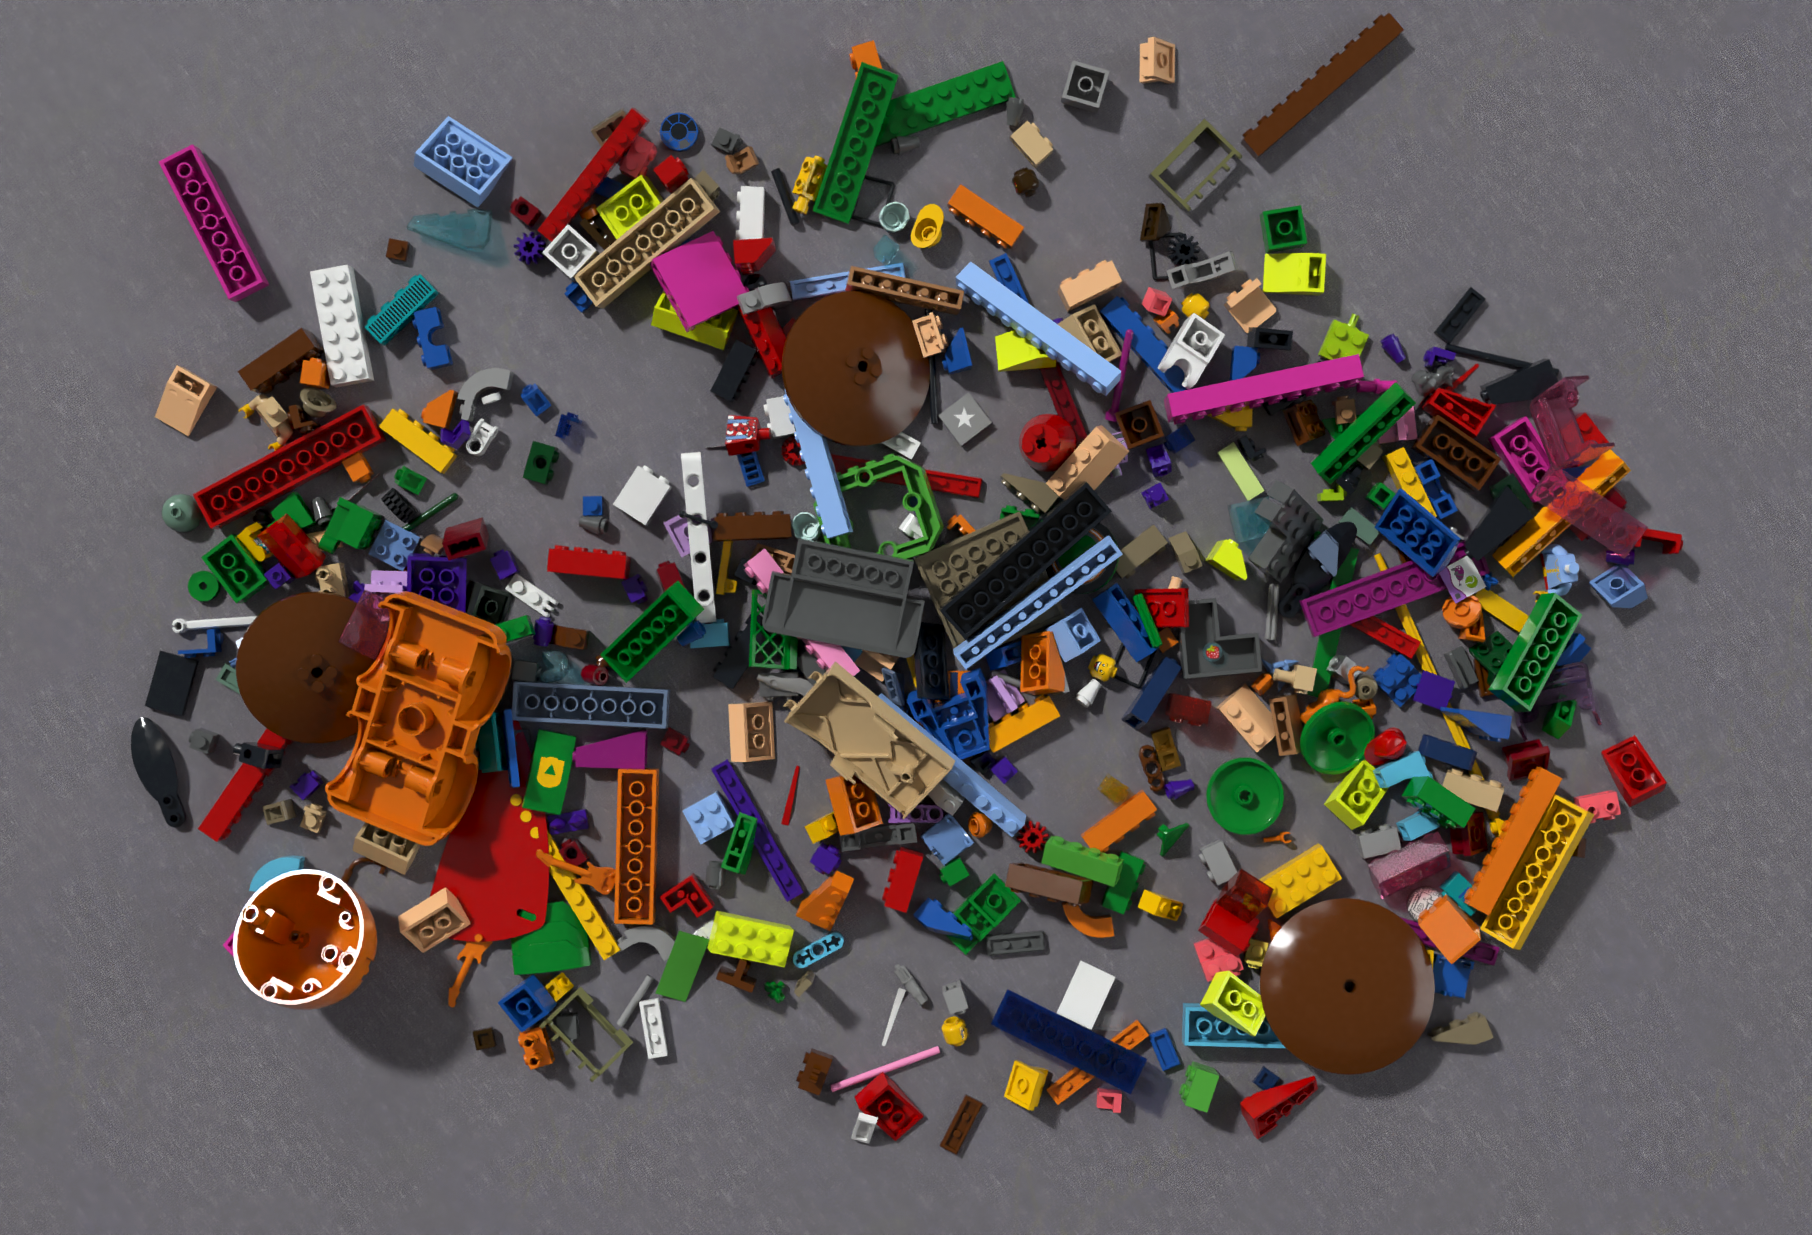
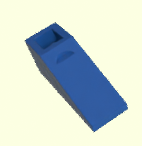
M928 897L913 914L914 918L929 931L969 941L973 939L972 930L965 923L959 924L956 921L958 918L952 912L948 911L946 913L942 909L943 905L936 899L932 901Z

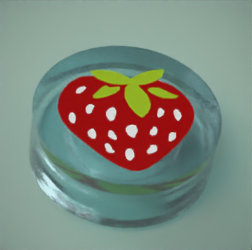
M1211 642L1203 647L1202 654L1207 661L1215 662L1221 658L1222 648L1219 644Z

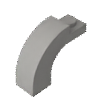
M1229 251L1201 262L1184 264L1167 270L1172 289H1180L1222 277L1225 274L1238 270L1233 252Z
M783 282L761 286L756 290L737 296L743 315L772 307L774 311L789 306L792 303L786 284Z
M490 368L479 371L471 376L462 386L457 398L465 401L460 407L459 414L461 419L469 422L473 421L477 400L486 390L495 388L510 391L514 372L506 369Z
M655 924L634 925L624 931L627 938L622 936L616 940L621 950L615 953V955L635 943L645 942L654 946L665 961L669 959L676 937L667 929Z

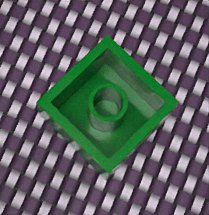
M1301 205L1263 211L1259 215L1265 253L1301 248L1307 244Z
M353 504L336 539L356 549L366 550L374 541L373 535L375 531H378L383 523V520H381L383 515L363 505Z

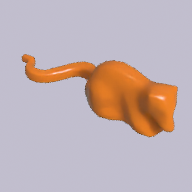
M1352 667L1348 673L1350 690L1348 692H1342L1339 689L1323 690L1319 694L1317 701L1310 703L1306 707V711L1300 714V719L1306 724L1309 718L1322 707L1339 702V698H1352L1356 693L1354 672H1366L1369 667Z

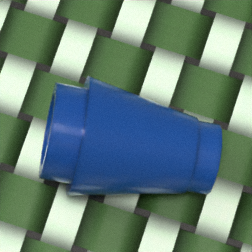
M698 620L696 622L692 621L677 636V640L682 646L703 638L704 634H706V629Z

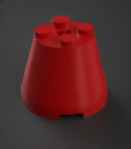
M1042 414L1032 418L1023 427L1019 438V448L1022 457L1031 467L1039 471L1051 472L1058 470L1077 449V440L1072 425L1066 419L1054 414ZM1046 439V440H1045V444H1047L1046 447H1043V443H1042L1041 440Z

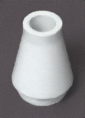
M1092 679L1076 694L1075 700L1083 707L1088 708L1089 705L1093 704L1102 685L1097 680Z

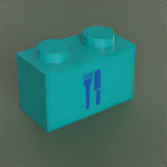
M1454 871L1439 886L1443 891L1441 894L1443 897L1447 894L1467 915L1472 916L1477 909L1464 903V895L1469 888H1472V885L1459 872Z

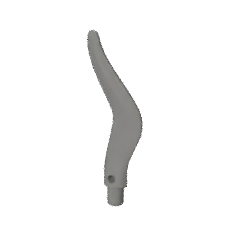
M760 672L757 680L766 683L765 686L796 692L803 696L813 687L809 681L802 678H779L771 674L767 676Z

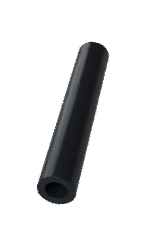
M780 168L772 170L771 173L791 226L796 225L800 221L796 211L792 210L793 202Z

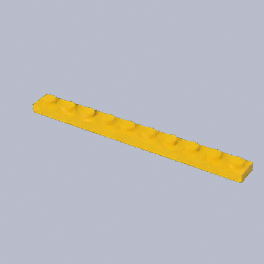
M515 794L511 797L510 802L512 805L518 806L521 804L522 798L520 795ZM523 811L520 818L523 822H529L532 815L529 811ZM534 827L530 831L533 838H539L538 827ZM547 829L549 854L553 855L555 859L564 861L559 853L560 848ZM550 865L549 872L603 960L620 951L618 943L582 884L574 882V878H577L575 873Z

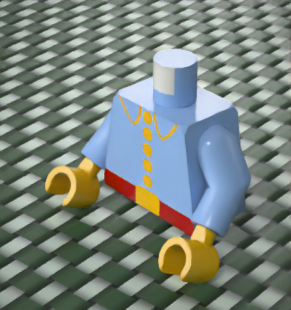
M1549 544L1540 554L1545 588L1548 592L1535 591L1533 594L1556 593L1559 596H1563L1569 592L1572 583L1578 581L1577 572L1579 571V565L1575 562L1574 554L1567 553L1559 544Z

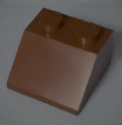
M1151 400L1114 413L1128 450L1164 436Z

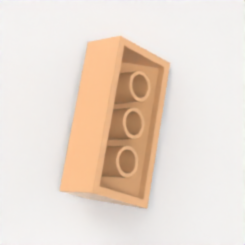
M1102 425L1096 426L1046 484L1063 499L1084 481L1095 491L1130 451Z

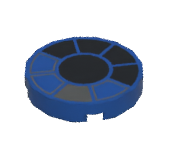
M685 113L670 114L661 124V139L672 151H687L698 139L697 124L692 117Z

